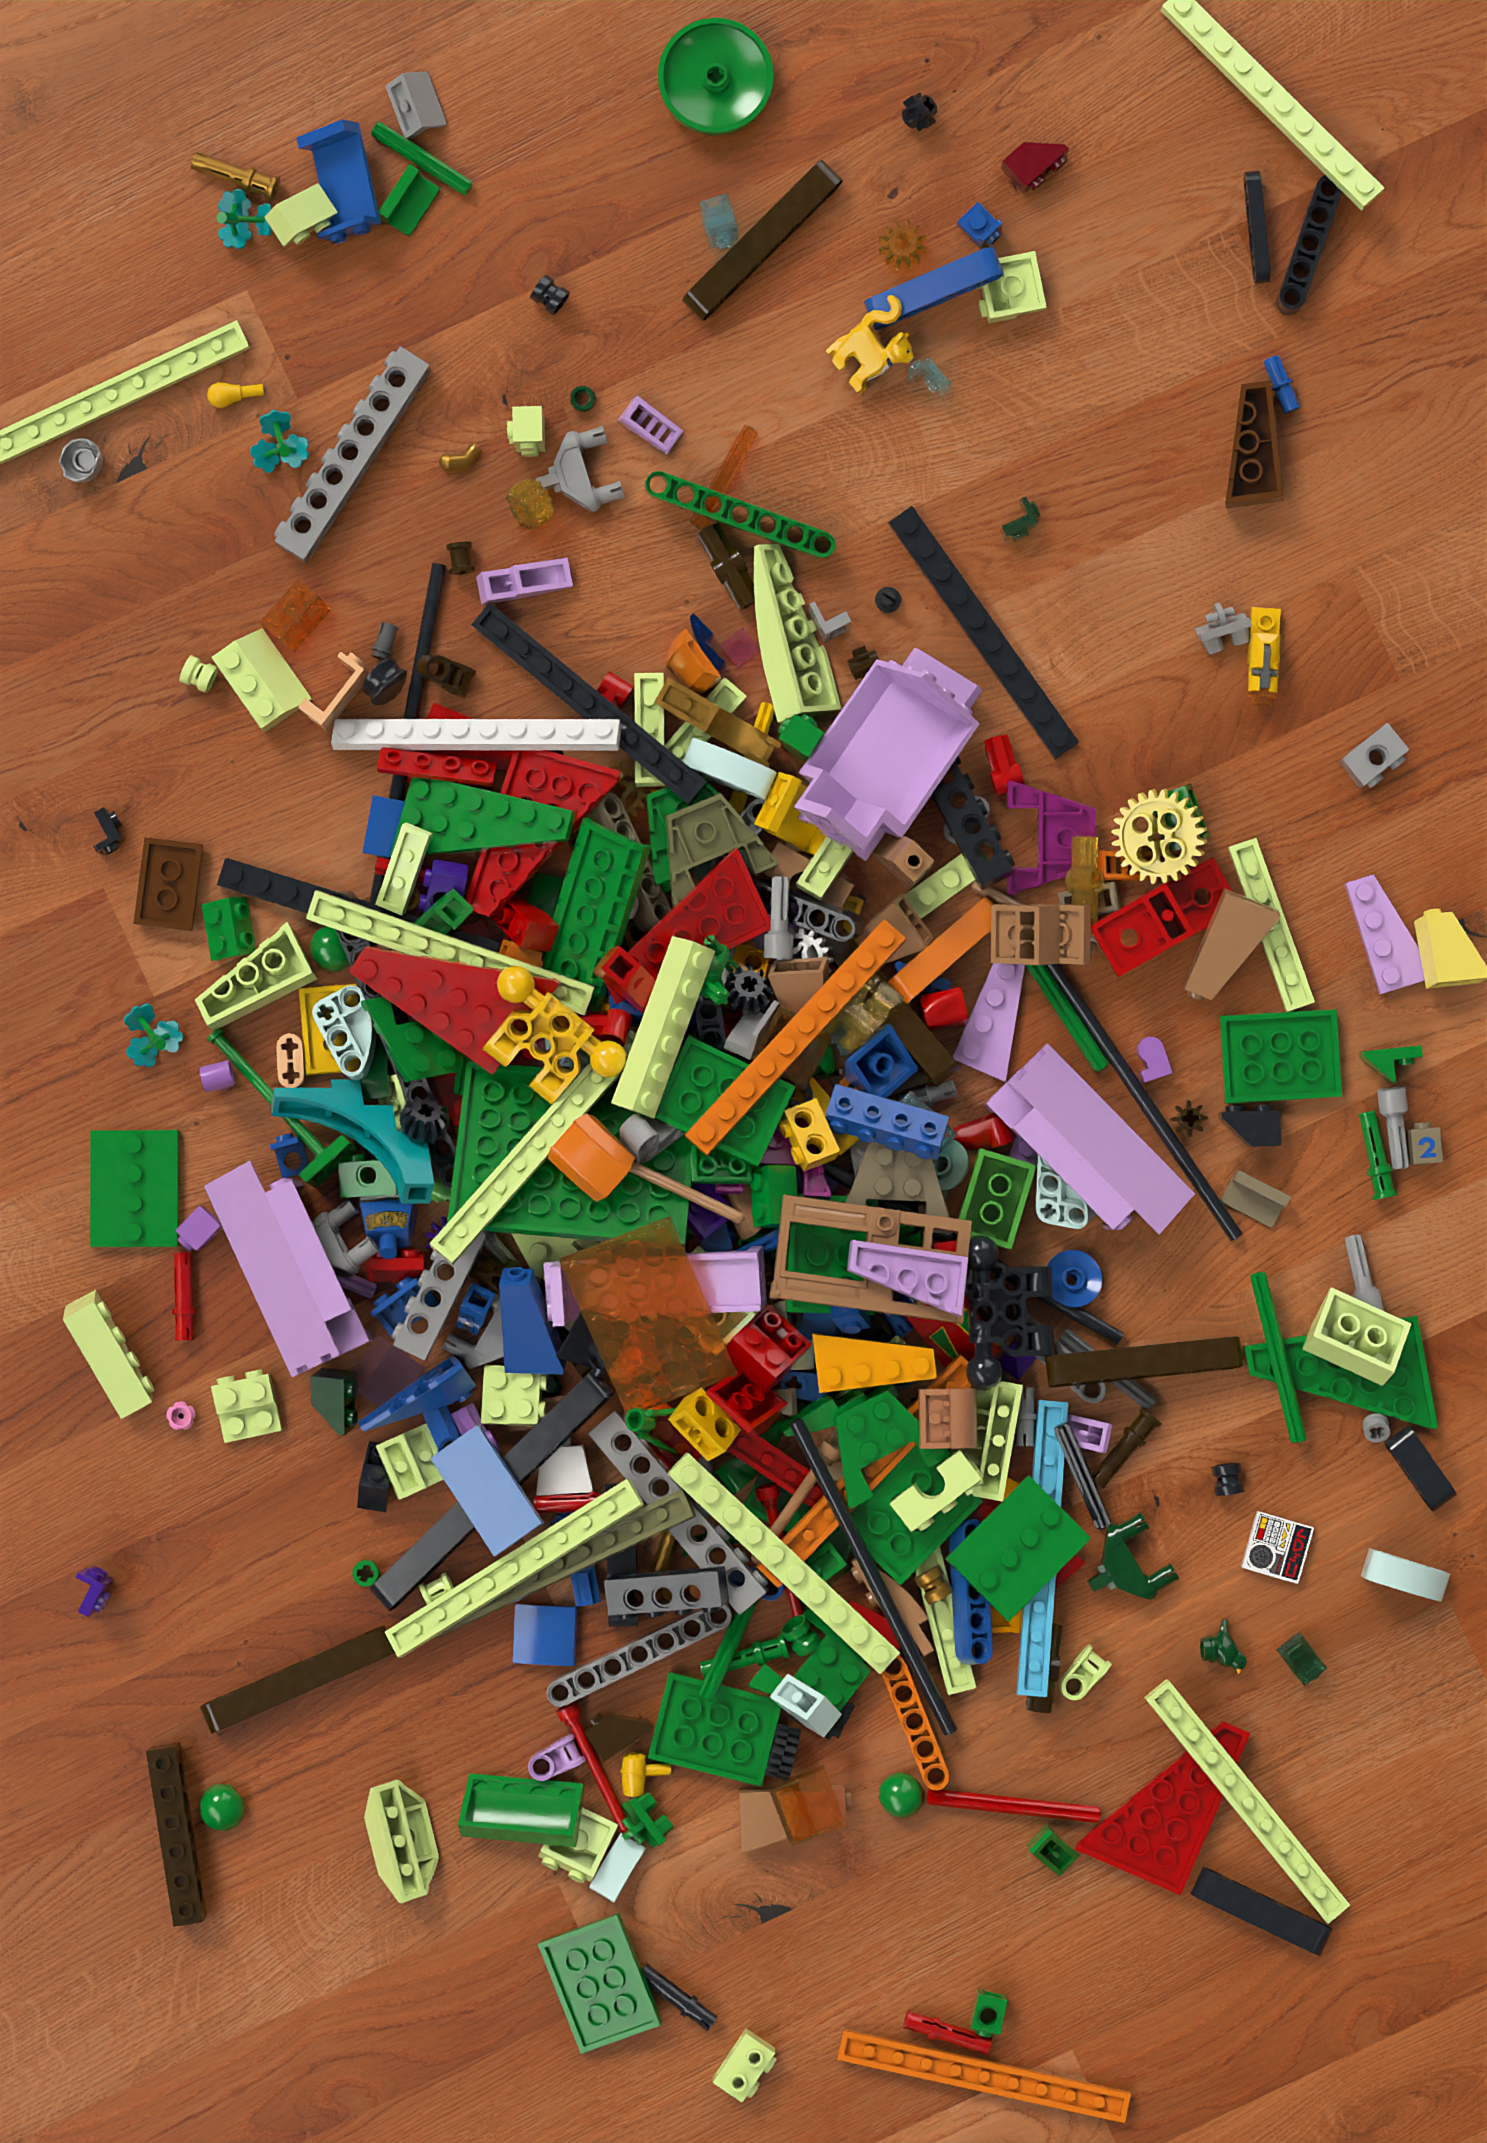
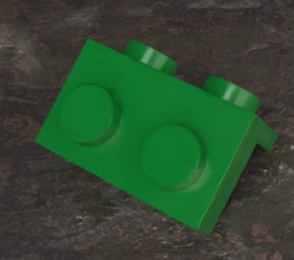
M228 897L201 904L211 961L250 955L255 951V938L252 933L250 909L246 897Z

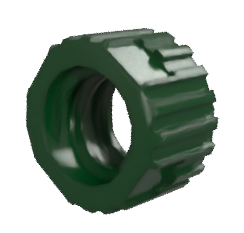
M586 385L576 386L571 391L570 402L577 411H589L596 403L595 393ZM579 393L589 395V402L584 406L579 405L576 401Z

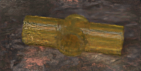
M1072 837V868L1066 874V887L1069 893H1072V905H1091L1090 925L1098 922V893L1102 891L1104 886V875L1102 870L1098 868V837Z

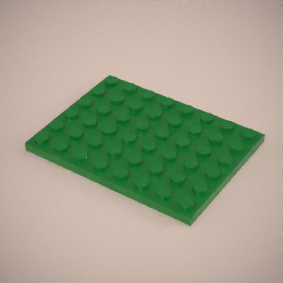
M467 1061L447 1223L552 1106L529 1087V1084L542 1069L541 1067L507 1065L505 1068L500 1064L492 1075L477 1063ZM621 1075L587 1113L596 1117L619 1141L620 1127L629 1117L637 1114L611 1103ZM683 1134L642 1165L691 1188V1142ZM547 1158L483 1231L685 1248L689 1200L633 1173H629L606 1198L595 1201Z

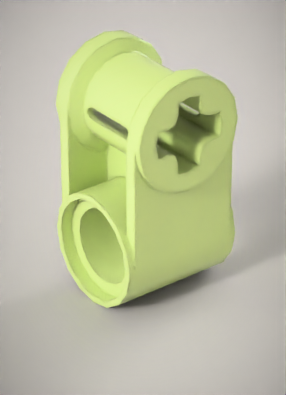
M1090 1644L1078 1654L1072 1665L1059 1680L1060 1692L1070 1700L1082 1699L1112 1665L1109 1660L1104 1661L1092 1651L1093 1647ZM1089 1659L1097 1668L1093 1667L1087 1660ZM1072 1678H1077L1081 1684L1079 1691L1075 1694H1069L1066 1691V1683Z

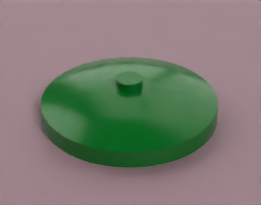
M726 18L701 19L680 29L665 46L658 65L659 91L669 113L686 128L705 135H726L750 125L765 109L773 89V64L767 47L750 28Z

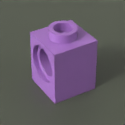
M199 1205L176 1229V1232L180 1235L177 1240L189 1251L193 1248L196 1251H201L223 1227L220 1221L205 1206Z

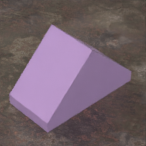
M1067 1414V1423L1071 1424L1081 1448L1107 1453L1112 1424Z

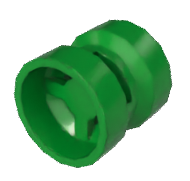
M804 1615L791 1618L781 1628V1634L786 1641H791L793 1651L800 1657L814 1651L821 1641L818 1634L809 1628L810 1623Z

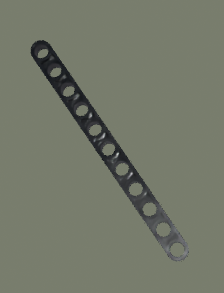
M342 890L332 894V896L338 898L341 896L349 902L360 905L357 896L352 891ZM335 929L351 967L366 946L378 948L377 943L360 937L355 939L348 933ZM355 977L365 1000L382 997V995L373 991L371 987ZM391 1002L396 1025L410 1023L406 1012ZM379 1034L407 1101L415 1099L416 1088L421 1086L426 1089L431 1101L440 1099L441 1106H444L433 1077L405 1083L387 1051L389 1049L381 1034ZM451 1120L449 1128L443 1137V1140L450 1145L449 1154L440 1152L438 1148L440 1140L437 1139L434 1144L428 1142L429 1154L440 1181L449 1189L452 1188L453 1180L450 1177L449 1170L451 1167H454L458 1139Z
M592 1372L586 1375L502 1458L520 1486L614 1395L615 1390L603 1378L596 1377ZM457 1502L372 1585L370 1591L388 1611H392L399 1606L476 1530L460 1503Z

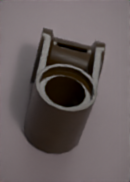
M434 654L423 655L417 662V672L423 679L440 686L443 690L458 697H466L465 689L471 676H475V670L444 656ZM433 660L438 664V670L434 675L429 671V665Z

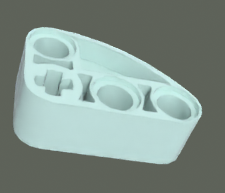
M692 738L683 760L697 774L701 773L705 779L766 800L777 774L774 770L695 738Z
M350 985L318 1001L313 1007L312 1014L340 1070L348 1078L360 1080L368 1074L373 1061L376 1047V1030L373 1027L374 1022L368 1011L365 1012L361 1005V1001L365 1000L361 989ZM359 994V1004L355 1007H348L347 999L349 996ZM326 1009L334 1011L330 1013L332 1016L330 1020L322 1017L325 1015L323 1011ZM340 1033H346L348 1036L346 1044L340 1047L335 1046V1037ZM354 1058L360 1059V1068L356 1072H349L347 1068L349 1061Z
M1038 1155L1036 1212L1039 1219L1047 1224L1073 1229L1085 1227L1095 1217L1096 1213ZM1051 1176L1055 1177L1058 1183H1056ZM1077 1208L1081 1209L1084 1212V1215L1081 1214Z
M1369 1548L1361 1577L1401 1591L1442 1602L1450 1573Z

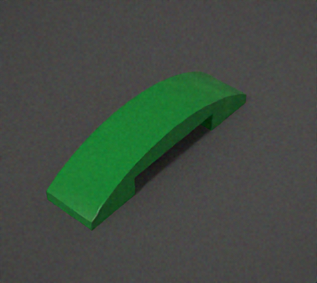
M452 888L414 924L446 935L451 929L455 930L474 908Z

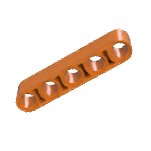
M987 896L980 900L887 982L906 1004L991 931V905L994 903Z
M899 1654L896 1659L901 1662L900 1669L895 1673L884 1670L881 1674L924 1783L932 1790H941L949 1782V1772L905 1659ZM908 1686L912 1690L911 1696L907 1700H899L895 1696L898 1687ZM911 1713H918L922 1716V1723L918 1727L913 1728L906 1724V1718ZM926 1740L933 1744V1750L928 1755L918 1753L917 1745L921 1741ZM931 1769H941L944 1772L942 1780L931 1782L927 1778Z

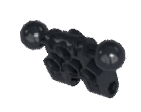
M978 1235L970 1239L967 1267L973 1271V1283L967 1284L968 1307L966 1314L968 1318L969 1343H975V1356L967 1364L966 1376L971 1386L977 1390L986 1391L997 1386L1003 1374L1001 1363L992 1355V1343L1006 1356L1011 1357L1054 1355V1325H1026L1027 1307L1024 1303L1028 1297L1053 1296L1052 1266L1004 1267L990 1283V1270L998 1261L999 1250L994 1240L988 1236ZM1012 1274L1016 1278V1286L1009 1291L1005 1287L1004 1282L1006 1277ZM1010 1304H1014L1017 1308V1315L1012 1320H1009L1005 1314L1006 1308ZM981 1305H985L988 1308V1316L984 1321H980L976 1314L977 1309ZM1014 1333L1018 1338V1344L1014 1349H1009L1006 1340L1010 1334Z

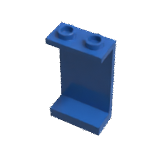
M341 119L296 137L299 149L312 151L319 185L338 212L330 220L332 225L329 229L317 233L318 239L330 240L331 244L346 242L348 240L347 237L350 235L367 234L371 232V227L381 224L359 122Z

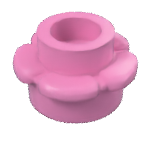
M176 1402L167 1411L169 1425L175 1430L189 1429L194 1423L195 1410L192 1406H188L186 1402ZM180 1413L184 1415L183 1419L179 1418Z

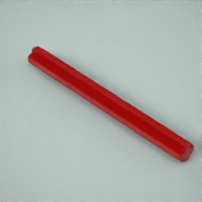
M928 1789L927 1804L933 1806L1098 1823L1101 1818V1809L1098 1806L942 1789Z

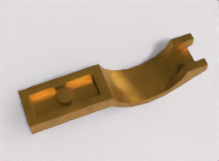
M670 677L667 678L654 703L767 768L770 765L767 760L774 748H780L782 745L779 741Z

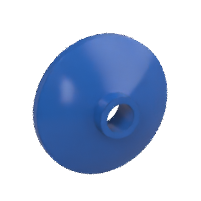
M1066 1250L1058 1253L1049 1261L1047 1266H1052L1053 1296L1051 1297L1056 1302L1075 1308L1085 1306L1097 1297L1102 1286V1273L1097 1262L1090 1255L1078 1250ZM1073 1277L1076 1284L1074 1286L1069 1285L1066 1278Z

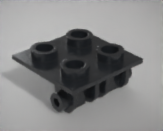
M583 1307L556 1357L593 1368V1375L602 1378L603 1375L608 1374L611 1361L616 1360V1353L621 1351L622 1343L625 1338L629 1337L628 1330L632 1322Z

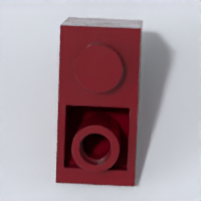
M1023 142L1002 161L1001 169L1023 194L1030 188L1032 191H1035L1046 180L1044 176L1050 170L1056 172L1067 162L1065 157L1068 154L1069 148L1065 144Z

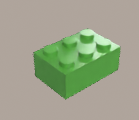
M978 1149L958 1215V1219L972 1221L970 1238L978 1235L988 1236L994 1240L997 1246L1012 1249L1037 1165L985 1149Z

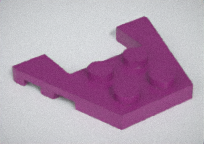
M1007 781L1008 808H1038L1037 867H1011L1013 869L1012 876L1007 878L1008 895L1019 893V891L1043 885V883L1095 867V807L1018 782Z
M794 1119L797 1126L801 1128L808 1127L805 1119ZM779 1123L758 1166L786 1165L802 1168L800 1164L797 1165L793 1160L791 1148L793 1147L789 1138H784ZM806 1145L810 1153L817 1154L816 1145ZM822 1165L803 1172V1197L830 1199L831 1191L829 1186H827ZM717 1184L715 1188V1193L741 1195L743 1192V1184Z

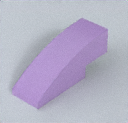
M568 558L514 565L507 569L481 572L476 577L481 605H486L489 602L492 604L573 587Z

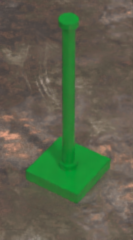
M221 1028L213 1031L207 1040L211 1044L215 1043L271 1105L273 1090L223 1036L224 1031ZM281 1117L316 1155L315 1159L298 1174L307 1184L318 1188L339 1169V1162L347 1161L348 1155H354L359 1150L356 1144L344 1135H340L330 1146L324 1148L299 1119Z

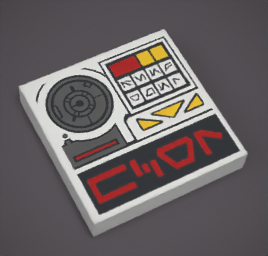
M1257 1511L1241 1567L1298 1584L1314 1527Z

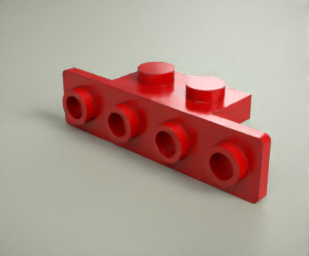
M382 747L378 759L377 772L408 776V783L411 782L412 777L449 781L461 785L474 784L491 787L494 782L496 762Z

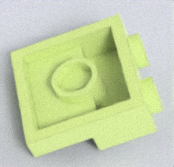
M1035 251L998 258L1004 276L977 288L982 290L983 300H979L981 317H987L988 324L1015 319L1018 315L1043 311L1047 308Z
M484 1365L481 1424L534 1427L546 1415L547 1406L546 1402H542L543 1390L548 1388V1374L505 1373L504 1366Z
M262 1369L246 1372V1379L235 1381L234 1375L216 1379L217 1385L211 1386L224 1443L283 1430L271 1373L263 1375Z
M582 1807L576 1847L543 1844L538 1857L543 1859L541 1863L547 1868L558 1870L561 1867L569 1871L568 1877L576 1882L584 1883L585 1880L591 1882L618 1824Z

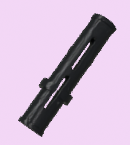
M647 1963L642 1971L648 1986L654 1992L680 2010V2015L683 2017L688 2016L705 2031L710 2029L718 2017L716 2014L699 2003L695 1995L691 1997L656 1971L650 1964Z

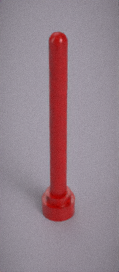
M768 1483L755 1488L757 1501H761V1505L765 1506L770 1528L779 1516L776 1503L779 1501L778 1496H780V1492L776 1483ZM783 1531L778 1537L780 1540L785 1537ZM785 1585L792 1616L803 1615L804 1612L800 1599Z
M577 1701L562 1706L555 1712L560 1722L564 1721L565 1726L569 1725L616 1824H618L619 1831L624 1833L627 1831V1828L622 1823V1820L626 1816L589 1739L584 1733L585 1731L579 1721L581 1719L579 1713L582 1711Z

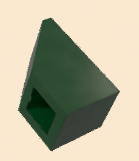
M321 1368L311 1376V1404L338 1435H346L358 1422V1410L355 1409L358 1383L355 1381V1371Z

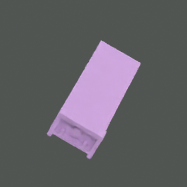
M751 1246L747 1251L576 1257L544 1263L547 1321H553V1326H565L568 1322L578 1317L583 1307L610 1316L761 1311L767 1304L763 1246Z

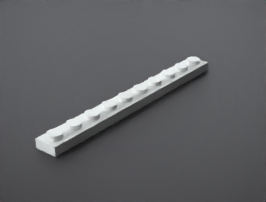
M335 719L331 745L333 750H381L382 747L402 750L618 751L621 723L619 719Z

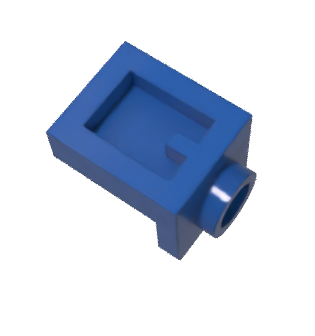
M979 202L957 221V225L980 249L986 243L991 246L1002 235L1000 232L1003 225L1001 220L998 219L996 221Z

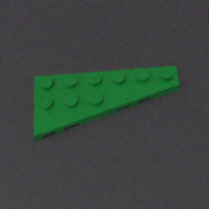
M412 777L390 858L402 824L406 822L433 833L425 856H429V854L437 853L449 854L488 850L494 847L507 848L523 844L536 845L569 841L576 812L449 781Z

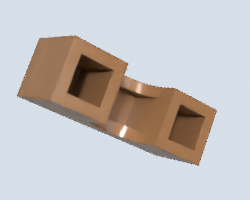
M778 842L772 855L777 858L779 865L762 871L761 877L772 882V878L775 876L789 877L790 885L793 879L802 875L813 856L809 860L800 855L801 850L793 844L786 842L785 845H782ZM840 872L822 901L843 908L854 890V885L850 883L852 879Z

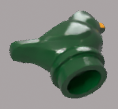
M1227 1619L1221 1620L1220 1630L1215 1637L1208 1635L1200 1639L1202 1661H1209L1210 1663L1217 1661L1223 1667L1233 1668L1237 1674H1240L1241 1670L1246 1666V1656L1238 1650L1227 1631Z

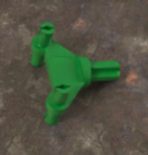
M709 935L707 937L712 943L705 938L704 944L714 950L715 953L699 996L711 999L716 1005L721 1003L725 1005L728 1003L727 998L730 994L723 987L722 973L724 968L728 972H733L734 970L730 964L735 969L738 964L730 956L728 947L720 944L714 935Z

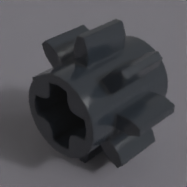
M919 92L915 96L912 95L903 101L906 108L902 111V119L908 127L912 129L917 127V130L921 131L936 123L933 116L937 113V106L930 96H922Z

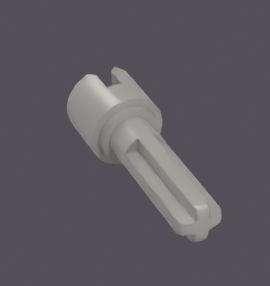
M775 876L772 878L770 931H767V934H764V958H793V935H791V932H788L789 877Z
M1405 1087L1379 1089L1377 1091L1379 1114L1386 1116L1393 1169L1408 1168L1409 1158L1403 1114H1406V1111L1409 1110Z
M1357 1234L1345 1238V1244L1356 1291H1353L1354 1294L1351 1296L1384 1311L1380 1289H1377L1376 1286L1373 1287L1362 1236Z

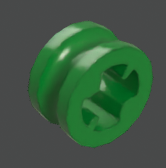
M361 1560L354 1566L352 1577L358 1585L368 1587L378 1580L379 1567L372 1560ZM365 1565L371 1567L370 1571H374V1576L369 1577L367 1581L361 1579L362 1575H358V1569H363Z

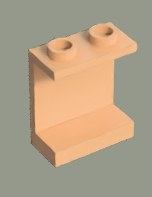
M342 652L337 656L354 673L327 709L323 712L306 698L298 707L304 715L327 732L334 724L335 719L341 715L363 686L368 675L365 671L367 666L351 652L348 656Z

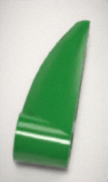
M781 1420L773 1424L762 1435H759V1437L774 1447H777L782 1435V1431L778 1427L782 1423ZM735 1455L715 1471L732 1494L741 1490L759 1473Z

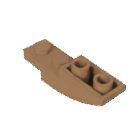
M856 1558L852 1559L854 1567L850 1569L858 1584L863 1581L870 1592L865 1595L873 1608L880 1607ZM877 1567L918 1651L921 1650L922 1654L926 1656L934 1650L919 1624L928 1619L926 1613L902 1585L900 1586L889 1574Z

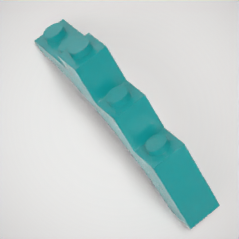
M331 1079L330 1088H274L271 1103L272 1116L297 1118L319 1123L347 1135L374 1154L387 1169L396 1185L401 1204H430L434 1180L428 1142L424 1141L421 1145L419 1140L410 1141L408 1135L402 1134V1131H397L393 1105H364L360 1080Z

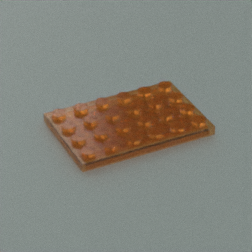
M671 1216L560 1258L559 1263L626 1415L627 1411L633 1408L650 1409L692 1393L699 1388H705L718 1383L727 1376L734 1377L737 1375L736 1367Z

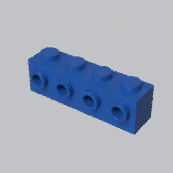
M835 1084L825 1116L833 1133L852 1135L864 1142H876L886 1145L889 1149L895 1151L904 1150L914 1153L922 1159L931 1158L935 1160L938 1158L949 1116Z

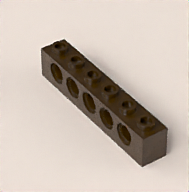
M180 1742L153 1746L146 1751L173 1927L200 1923L207 1917Z

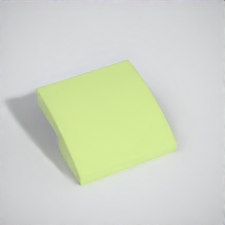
M427 1423L376 1445V1449L399 1500L444 1480L430 1459L438 1453V1448Z

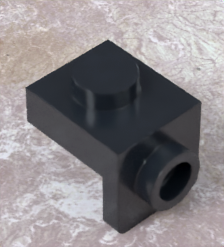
M103 807L94 812L108 838L96 844L93 848L99 854L104 852L105 855H109L121 848L119 843L123 842L125 838L119 830V827L123 825L116 812H109L108 809Z

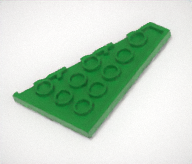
M1417 1315L1400 1318L1411 1323L1395 1372L1383 1386L1303 1350L1307 1335L1282 1339L1295 1389L1427 1428H1438ZM1266 1342L1243 1346L1248 1375L1276 1383Z

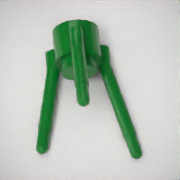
M633 1408L627 1411L626 1426L630 1431L637 1432L636 1436L638 1439H644L673 1455L677 1454L676 1449L648 1434V1432L655 1428L657 1416L672 1415L676 1408L659 1410Z

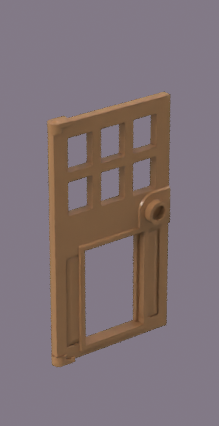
M783 1195L770 1299H785L963 1324L965 1307H963L962 1316L957 1317L936 1307L926 1306L924 1302L917 1300V1304L892 1301V1289L863 1277L861 1281L789 1272L785 1271L790 1222L867 1232L866 1242L968 1257L972 1221ZM900 1224L923 1227V1246L915 1247L898 1244ZM933 1229L957 1232L956 1251L932 1249Z

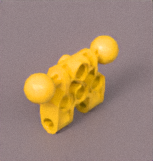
M511 966L500 973L497 979L499 994L505 1000L512 1003L524 1002L533 1010L512 1011L482 1049L506 1068L521 1049H529L534 1058L542 1060L545 1064L529 1084V1087L551 1105L579 1073L582 1067L580 1048L590 1055V1064L596 1074L611 1078L623 1072L627 1061V1055L623 1047L614 1041L600 1042L592 1035L594 1028L576 1015L571 1008L565 1006L549 992L543 996L534 988L533 976L527 969L521 966ZM555 1017H567L570 1026L567 1028L558 1027L555 1023ZM517 1019L525 1021L528 1025V1030L524 1032L517 1031L514 1028L513 1021ZM539 1038L547 1039L551 1044V1048L549 1050L539 1049L536 1040ZM561 1057L571 1058L574 1062V1067L571 1069L563 1068L560 1065L559 1059Z

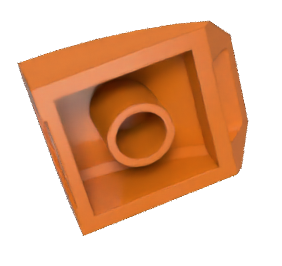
M684 629L668 649L666 667L671 668L683 686L703 697L721 682V675L687 629Z
M586 1113L575 1119L558 1141L550 1147L547 1158L593 1200L599 1201L606 1198L627 1175L635 1156L596 1117Z

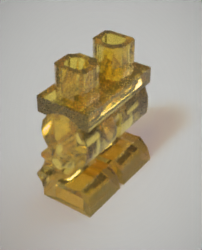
M875 974L823 1032L831 1037L839 1026L845 1029L847 1033L839 1044L852 1054L879 1032L888 1020L891 1009L896 1011L904 1004V997L885 981L881 983V978ZM869 991L874 992L873 997L864 1004L867 993Z

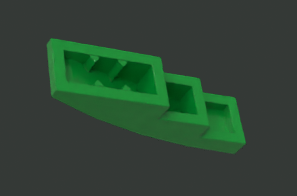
M892 1384L877 1386L866 1394L859 1388H855L835 1401L826 1393L797 1412V1415H793L779 1424L778 1427L786 1437L794 1436L789 1423L798 1418H803L809 1432H817L835 1426L834 1416L885 1389L895 1398L899 1396V1393Z

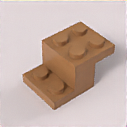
M992 904L991 963L1023 965L1090 964L1091 905Z

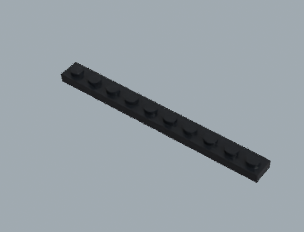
M909 507L889 521L888 525L1054 760L1079 743L1078 739L914 507Z
M490 602L471 624L584 719H619L621 723L619 747L691 806L709 784Z
M226 857L217 882V886L307 914L316 890L329 895L336 893V891ZM358 899L361 906L413 924L420 918L407 913L401 916L374 903ZM451 929L446 934L447 936L499 953L502 945L500 942L458 929Z

